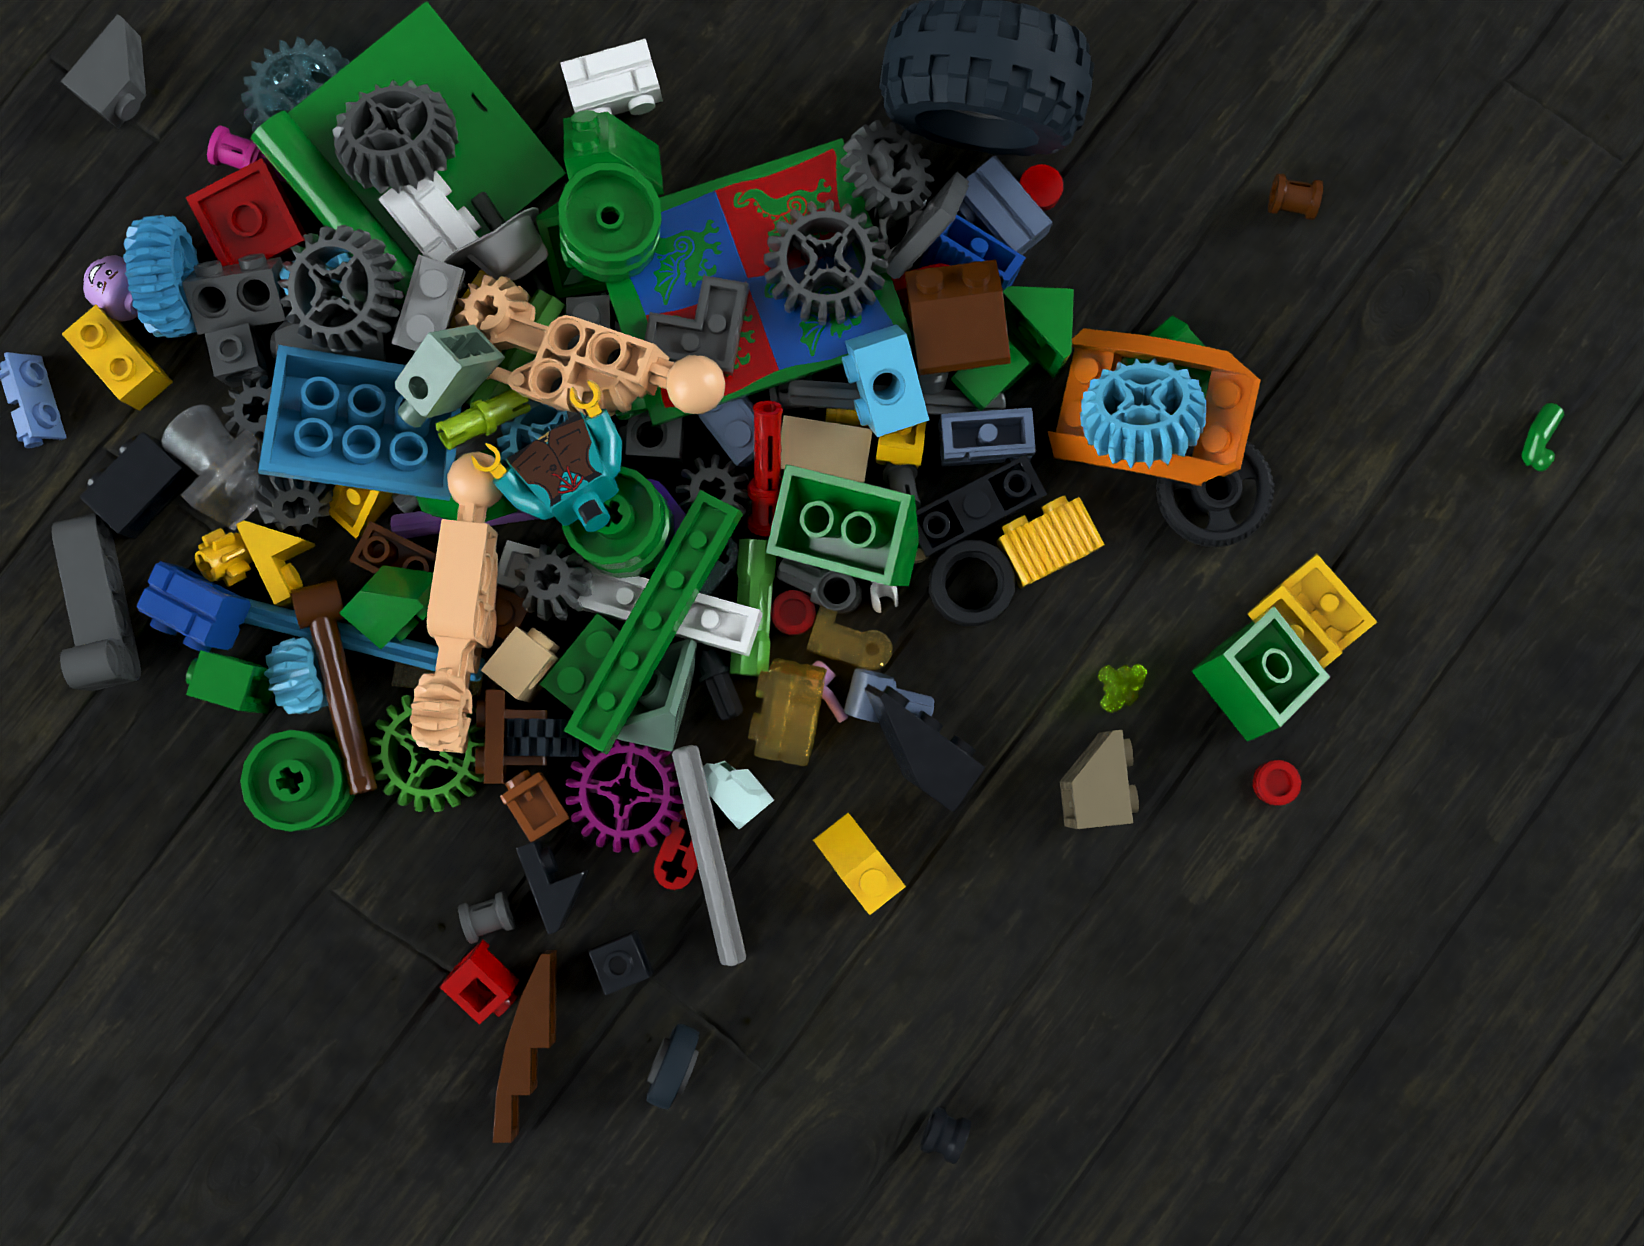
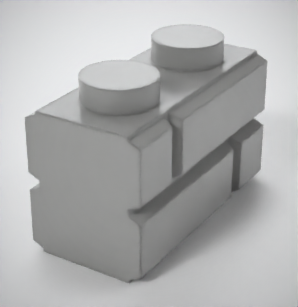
M418 254L392 344L416 351L429 332L449 329L457 304L456 298H459L457 295L461 291L466 275L464 269Z

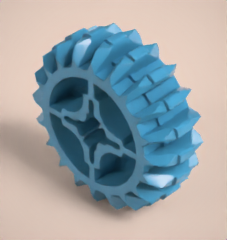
M164 215L143 217L141 220H134L126 232L127 238H125L123 243L126 254H124L123 259L126 263V272L124 274L128 279V291L131 292L133 298L132 306L138 311V319L144 323L146 330L149 333H153L155 337L176 338L197 332L182 282L194 271L193 267L200 264L197 258V249L192 244V236L187 232L184 224L179 222L175 216L165 217Z

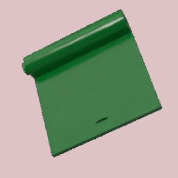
M427 1L287 113L283 110L273 115L260 125L251 136L253 143L324 226L332 227L336 230L338 226L346 225L352 227L354 231L357 229L365 230L370 233L371 240L378 239L386 245L384 253L392 254L397 259L390 270L401 272L402 276H404L401 281L394 284V289L402 291L405 297L418 254L424 255L378 200L392 187H389L382 194L374 187L364 189L361 183L357 180L353 181L346 173L335 153L336 148L332 130L338 124L336 116L346 113V102H357L359 100V92L368 94L374 91L375 83L380 88L388 87L393 79L399 86H403L407 81L412 80L418 87L427 84L433 92H440L442 98L446 100L449 109H452L456 119L455 125L458 131L459 143L455 145L456 157L447 159V170L436 171L452 190L446 198L457 211L465 206L481 226L475 232L479 238L491 231L471 203V200L476 195L486 192L503 219L507 221L566 175L563 168ZM347 252L349 256H353L351 252ZM405 297L400 300L394 299L392 307L398 310L401 309Z

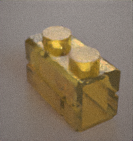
M777 658L773 660L769 671L761 670L756 697L764 698L761 714H753L749 730V739L756 741L754 755L775 761L782 760L785 763L799 766H808L813 750L827 669Z

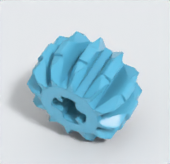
M291 638L280 642L279 645L273 646L272 652L266 655V664L269 669L264 672V675L269 679L270 686L268 690L273 691L275 694L277 706H283L289 715L306 712L309 714L328 706L312 638Z

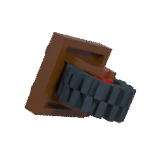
M486 690V700H477L476 727L485 728V746H476L475 774H484V784H504L507 780V765H547V757H579V739L564 731L570 719H548V710H509L508 693L505 690Z

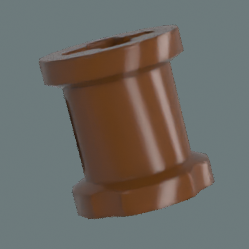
M1277 173L1269 195L1268 212L1277 214L1279 210L1304 214L1305 219H1315L1321 204L1323 181L1314 180L1312 183L1288 180L1285 174Z

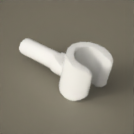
M872 582L870 588L872 607L876 612L881 613L879 598L883 596L892 598L895 607L898 606L897 586H887Z

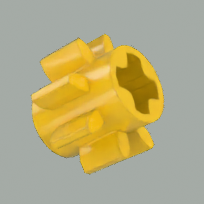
M219 528L202 536L203 543L198 545L200 550L195 553V562L201 574L208 581L219 582L223 580L227 587L247 578L245 572L251 570L249 564L253 560L240 533L233 534L230 532L225 534L223 529Z

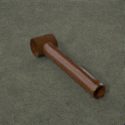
M337 580L292 589L290 591L300 630L310 628L340 756L343 760V769L350 796L378 789L368 755V747L337 621L345 620L339 614L344 607Z

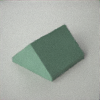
M688 638L669 645L617 737L618 740L673 752L694 679L697 642L694 639Z

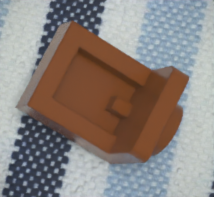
M527 769L505 783L508 791L501 795L500 798L504 804H507L530 842H534L570 819L569 814L542 772L532 776Z

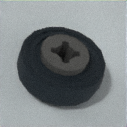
M677 1024L670 1038L664 1037L647 1078V1082L651 1083L646 1101L650 1104L668 1110L673 1104L676 1095H682L699 1051L695 1050L699 1038L697 1030L683 1024Z

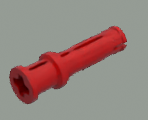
M760 401L753 406L754 478L748 484V497L752 500V514L748 517V529L756 535L770 536L782 483L781 415L783 407L775 401Z

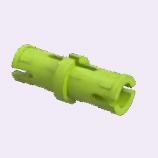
M509 389L486 401L478 399L470 404L469 409L444 421L437 422L436 430L444 431L438 433V436L448 450L485 433L486 436H489L497 431V426L530 412L531 406L528 403L523 405V403L529 400L513 389Z

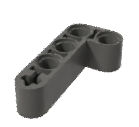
M96 513L54 522L51 531L75 644V647L62 650L60 655L61 670L67 684L73 689L95 691L139 680L141 676L140 660L111 527Z

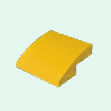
M1317 553L1247 613L1254 620L1269 608L1275 606L1323 669L1343 653L1342 650L1377 623L1376 619Z

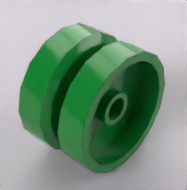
M597 163L578 171L565 185L558 202L560 245L568 262L584 276L601 282H621L640 274L653 260L660 239L662 222L661 201L652 183L637 170L619 163Z
M621 466V471L615 477L619 491L615 496L603 503L611 517L607 525L597 531L588 532L578 519L570 525H562V530L569 545L601 573L616 578L638 577L654 569L660 562L674 537V516L666 499L651 482L638 471Z
M300 730L274 733L256 744L244 761L240 780L244 802L254 817L270 828L293 832L328 826L343 816L355 799V795L350 796L343 769V760L340 756L337 740L328 734ZM302 773L304 781L298 783V777Z

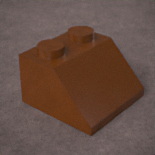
M996 259L905 272L908 315L919 376L1011 363L1003 290Z

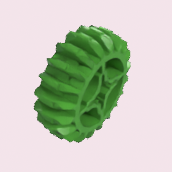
M405 695L402 697L404 712L400 708L390 705L386 710L393 721L390 723L385 720H377L376 722L377 728L385 732L384 737H371L369 740L370 744L381 746V754L369 756L371 763H383L384 768L374 774L375 780L391 779L383 790L386 795H393L402 789L398 797V804L401 806H407L415 796L414 807L415 811L418 812L425 811L429 799L434 812L444 810L445 798L452 807H457L461 805V797L458 790L464 795L472 797L476 794V790L469 780L473 779L477 782H484V774H475L476 746H485V739L479 740L478 734L484 732L485 728H477L476 723L471 724L476 718V707L472 708V714H467V717L471 718L468 729L469 741L464 760L454 752L445 751L440 752L439 755L446 759L429 758L426 760L424 756L429 753H423L424 747H418L411 732L406 730L411 724L409 721L412 715L410 704L413 703L414 699L410 695ZM399 743L407 748L411 754L412 762L408 769V772L411 773L409 778L404 773L399 761ZM438 767L451 769L458 773L450 782L439 788L428 789L421 787L424 778L430 777L432 772Z

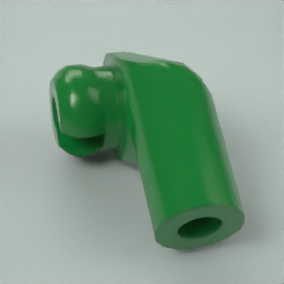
M1553 403L1545 404L1530 426L1521 457L1526 466L1531 465L1536 471H1545L1555 459V453L1547 449L1546 445L1564 417V411L1560 406Z

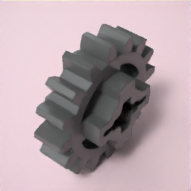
M875 120L870 126L865 124L851 136L852 138L844 144L843 149L847 154L840 159V164L850 169V172L843 177L844 181L854 183L856 187L851 195L853 198H859L860 196L865 198L864 209L866 211L877 207L881 219H885L892 214L894 219L898 221L906 215H912L931 196L932 193L927 186L934 182V177L925 173V168L931 165L930 160L921 159L918 154L923 146L920 143L912 145L909 142L910 132L907 130L901 135L897 134V129L893 122H890L883 128L881 122Z

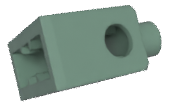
M475 325L429 332L395 381V389L406 399L398 408L399 416L407 424L418 428L421 427L427 418L456 411L505 359V356Z

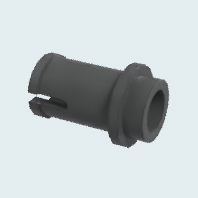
M887 461L882 471L883 480L889 485L891 490L915 495L916 511L919 510L921 502L918 498L915 483L918 473L917 467L911 464L895 465Z

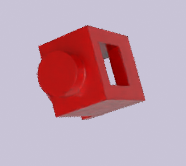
M484 940L454 966L440 986L479 1025L492 1013L497 1017L501 1016L517 998L513 990L520 981L487 950L490 945Z

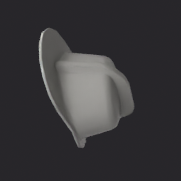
M531 207L516 214L496 230L452 253L444 263L461 266L474 262L485 273L496 280L501 275L510 278L512 281L525 277L548 257V250L533 223L539 214L538 208Z

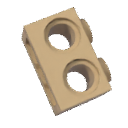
M515 627L481 671L516 699L532 703L544 688L540 683L559 661L560 657L556 653L561 647L534 627L528 633Z

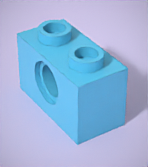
M896 324L845 341L848 355L842 357V363L849 383L856 382L860 398L854 400V406L861 426L868 425L873 433L880 437L929 421L907 333ZM882 373H892V382L888 388L883 391L873 390V383L877 376Z

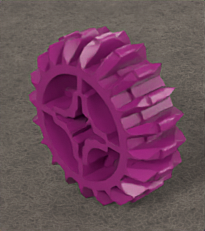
M616 739L608 755L602 752L597 754L593 749L585 746L582 749V753L590 761L588 765L578 761H573L571 765L573 770L582 773L581 780L575 778L566 780V786L579 788V796L567 797L566 804L575 805L580 803L582 807L581 811L571 815V820L578 822L587 818L590 822L582 829L581 834L584 837H588L598 829L600 831L596 839V846L604 847L609 837H614L613 851L617 853L623 850L625 839H629L630 848L633 853L639 852L641 850V836H644L650 847L656 846L658 841L653 832L655 829H658L666 837L669 836L672 830L664 821L667 817L673 821H681L682 815L678 811L673 810L672 806L673 803L683 804L682 795H675V787H679L678 779L674 780L672 772L676 771L674 762L667 765L664 761L671 755V751L661 749L656 754L653 747H643L640 744L631 742L625 744V741ZM626 753L625 763L622 764L620 774L614 780L602 781L594 779L599 768L607 760L616 755ZM640 756L646 758L655 766L661 776L663 790L648 787L641 781L640 766H638ZM629 778L631 779V787L638 789L639 792L649 793V796L640 795L637 798H629L631 804L625 805L623 803V795L616 794V791L606 790L605 787H617L618 784L625 785L623 779ZM592 793L606 796L612 801L614 817L616 818L614 826L606 822L599 815L592 800ZM639 803H661L657 814L651 821L640 828L628 829L629 820L632 818L634 808Z

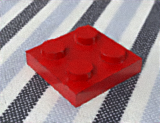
M261 158L186 197L217 260L221 261L222 266L239 264V258L252 254H265L266 259L277 258L291 251L290 247L305 244L304 235L307 234L270 161L266 158Z

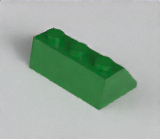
M790 464L785 465L766 553L887 586H909L919 545L915 495Z

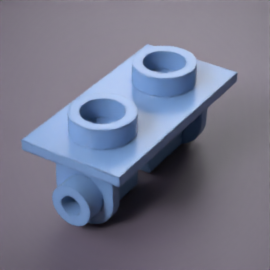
M4 353L5 361L0 363V379L8 404L19 403L20 406L11 412L17 431V440L23 442L25 448H35L43 444L42 439H66L61 416L42 356Z

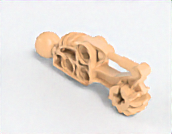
M484 275L481 287L468 283L471 293L468 298H456L459 305L464 308L462 312L454 316L456 328L475 325L499 351L517 348L536 355L535 360L514 371L497 367L487 377V380L491 378L505 383L523 397L546 404L556 410L574 413L581 411L583 415L588 416L586 409L576 407L570 399V389L574 387L582 402H591L593 391L587 383L588 380L597 383L600 387L601 398L598 404L601 409H607L610 417L617 410L622 413L630 411L632 403L638 396L641 399L646 394L654 396L658 387L667 389L669 399L674 406L689 414H704L716 408L724 397L725 379L723 371L710 358L688 355L674 363L669 361L670 357L653 343L574 316L564 315L558 317L549 326L534 322L535 307L527 302L529 299L527 291L521 286H516L508 277L501 275L496 280L492 276ZM580 335L577 345L568 350V344L571 339ZM620 348L621 351L617 360L607 364L609 355L614 350ZM562 377L559 389L551 393L550 390L553 382Z
M478 451L463 454L452 463L447 474L448 490L453 500L459 504L457 521L441 520L427 612L428 634L436 640L439 648L435 674H423L421 676L418 686L414 689L413 703L410 704L412 707V715L409 720L412 724L411 735L418 747L429 748L430 751L463 754L466 752L469 741L468 729L471 718L467 717V714H472L473 708L472 695L469 691L471 673L477 674L482 648H491L496 634L497 616L495 600L498 577L496 544L498 533L489 524L485 523L487 508L497 503L503 494L493 484L494 476L490 472L479 471L473 465L472 455L483 467H490L495 462V458L492 455Z

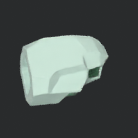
M725 761L715 764L706 763L703 766L709 795L738 829H741L774 801L767 790L748 769H735Z

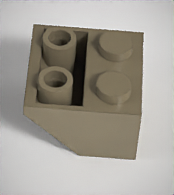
M1123 730L1099 732L1061 779L1060 788L1065 827L1084 829L1133 823L1132 813L1139 811V800L1136 786L1129 785L1127 767L1133 766V749L1130 739H1123Z

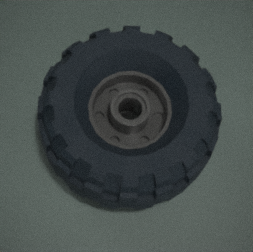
M921 0L918 3H913L902 12L900 20L892 26L889 33L879 86L881 95L884 97L885 112L902 129L912 134L923 136L927 140L955 146V148L981 151L995 155L1009 154L1018 156L1055 153L1068 146L1073 140L1075 131L1080 130L1084 124L1094 72V62L1091 61V56L1089 55L1090 45L1086 41L1087 38L1076 26L1069 25L1066 19L1055 14L1040 11L1037 7L1027 4H1017L1003 0Z

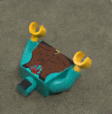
M588 380L587 383L593 391L591 402H582L578 397L576 389L574 387L570 389L572 403L578 408L586 409L587 417L581 411L505 459L510 466L506 469L500 463L501 455L498 449L488 443H485V445L495 454L493 465L483 467L473 455L471 458L475 468L479 471L490 472L494 476L493 484L516 509L541 520H547L555 516L563 526L570 525L579 519L586 531L594 532L607 525L611 518L603 503L615 496L619 491L615 477L621 471L623 443L607 409H601L598 404L601 398L600 387L597 383Z

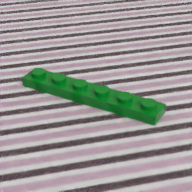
M702 490L699 491L564 729L566 733L608 755L743 516L739 509Z

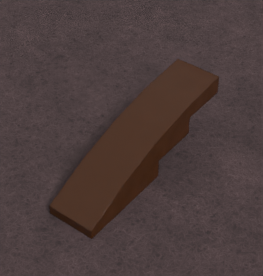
M547 950L540 955L520 998L503 1054L496 1091L492 1143H511L519 1134V1095H531L537 1088L538 1048H550L556 1042L557 950Z

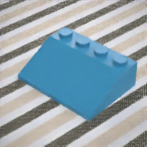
M278 345L258 474L450 501L451 494L448 490L447 474L452 463L455 461L457 446L448 450L443 445L438 433L444 431H437L436 423L461 413V407L453 412L427 418L421 427H413L407 424L398 414V408L406 399L395 389V381L406 365Z

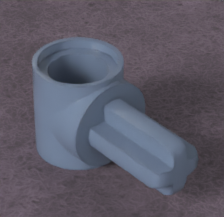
M862 668L854 669L843 711L845 714L879 723L864 690L870 684L881 691L887 685L892 687L910 701L905 707L916 716L921 710L932 716L934 699L931 696L896 688V681L891 676Z

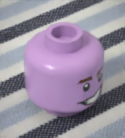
M112 255L94 261L87 268L84 274L83 285L85 298L91 305L101 307L111 319L120 322L130 321L138 317V311L132 306L133 298L131 292L128 291V279L124 274L126 272V263L123 257Z

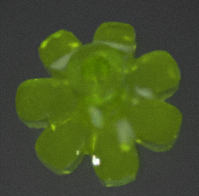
M1139 663L1132 668L1128 665H1123L1117 671L1110 665L1104 666L1097 676L1105 684L1103 690L1106 692V695L1100 701V706L1111 713L1120 710L1124 703L1130 707L1139 698L1135 691L1143 687L1147 670Z

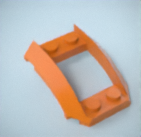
M1085 328L1072 338V347L1075 349L1056 432L1047 431L1055 459L1071 460L1089 465L1142 473L1190 483L1196 486H1202L1203 482L1219 475L1224 477L1241 469L1261 380L1230 352L1152 336ZM1122 357L1150 361L1156 358L1157 362L1169 363L1173 361L1174 365L1211 372L1205 398L1206 424L1203 427V433H1200L1197 445L1194 446L1192 457L1172 454L1169 465L1161 460H1155L1150 469L1145 462H1136L1130 469L1127 461L1124 459L1112 464L1109 454L1098 456L1094 445H1088L1080 421V412H1082L1081 400L1083 399V393L1088 391L1090 380L1099 379L1102 369L1115 371L1117 363L1121 362Z

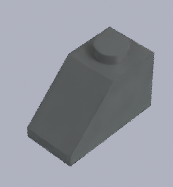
M117 14L61 82L79 99L118 129L125 121L132 119L137 114L141 102L146 97L141 37L125 19Z

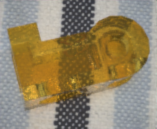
M820 606L806 648L807 652L871 671L880 669L888 663L892 656L893 647L886 634L879 630L860 632L836 624L834 621L837 611Z

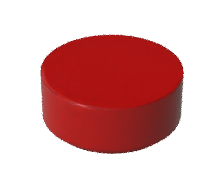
M1045 164L1029 167L1023 173L1019 182L1043 211L1053 208L1058 203L1063 192V180L1060 173L1055 168Z
M788 590L778 595L771 607V617L776 628L782 633L791 636L800 635L808 631L813 625L816 616L814 603L810 601L811 598L798 590Z
M1271 760L1261 764L1256 769L1253 776V789L1258 798L1267 804L1286 805L1298 796L1301 789V778L1299 772L1292 764L1282 760Z

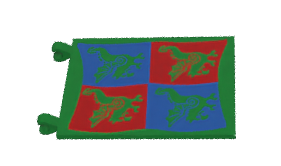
M843 138L660 197L662 222L659 244L653 260L638 275L621 282H605L621 332L644 340L650 312L695 320L703 275L748 283L750 289L733 376L723 374L725 391L724 397L718 405L842 365V357L848 355L845 341L897 324L907 333L908 341L912 342L913 338L892 278L886 272L878 274L885 280L882 290H872L876 296L873 305L865 304L859 300L862 307V314L859 317H855L848 309H845L844 323L838 324L835 320V314L831 313L827 314V323L823 326L819 325L818 313L815 312L811 313L810 319L807 322L801 321V306H798L791 313L786 312L784 304L788 297L775 300L772 290L777 284L766 282L765 273L772 269L764 264V254L772 252L767 245L768 237L780 236L776 230V224L779 220L793 225L790 218V211L793 208L799 210L803 216H806L807 203L812 201L817 207V212L824 211L825 202L830 199L834 204V212L840 213L844 204L848 203L851 205L850 218L854 219L858 214L864 212L867 215V223L863 229L873 226L869 212L864 209L865 201L863 196L853 198L851 194L856 189L854 183L845 182L843 179L850 172L849 168L840 164V159L847 154L843 149ZM820 232L811 236L818 240H827L836 233ZM852 243L848 247V254L844 261L851 267V273L859 278L864 269V263L859 250ZM561 247V254L566 266L569 269H576L573 265H571L568 262L566 255ZM794 248L788 260V268L793 278L799 284L804 278V271L808 265L801 259V252ZM823 257L818 258V269H826L827 265L829 269L834 267V257H826L825 261ZM825 285L815 293L830 295L842 291L833 285ZM661 387L657 388L654 396L646 394L642 399L638 396L632 403L630 411L625 413L619 410L615 411L616 417L623 421L648 410L653 427L691 415L676 408L669 399L667 389Z

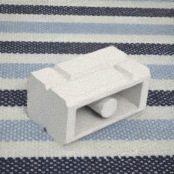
M646 39L561 62L575 113L592 110L596 113L609 112L612 115L630 111L633 115H640L650 112L655 108V103L663 101Z
M436 170L434 171V182L423 179L418 182L417 190L413 186L407 185L403 186L399 194L391 188L378 199L419 251L426 257L444 262L452 253L479 238L475 232L481 226L465 206L457 211L446 198L452 190Z

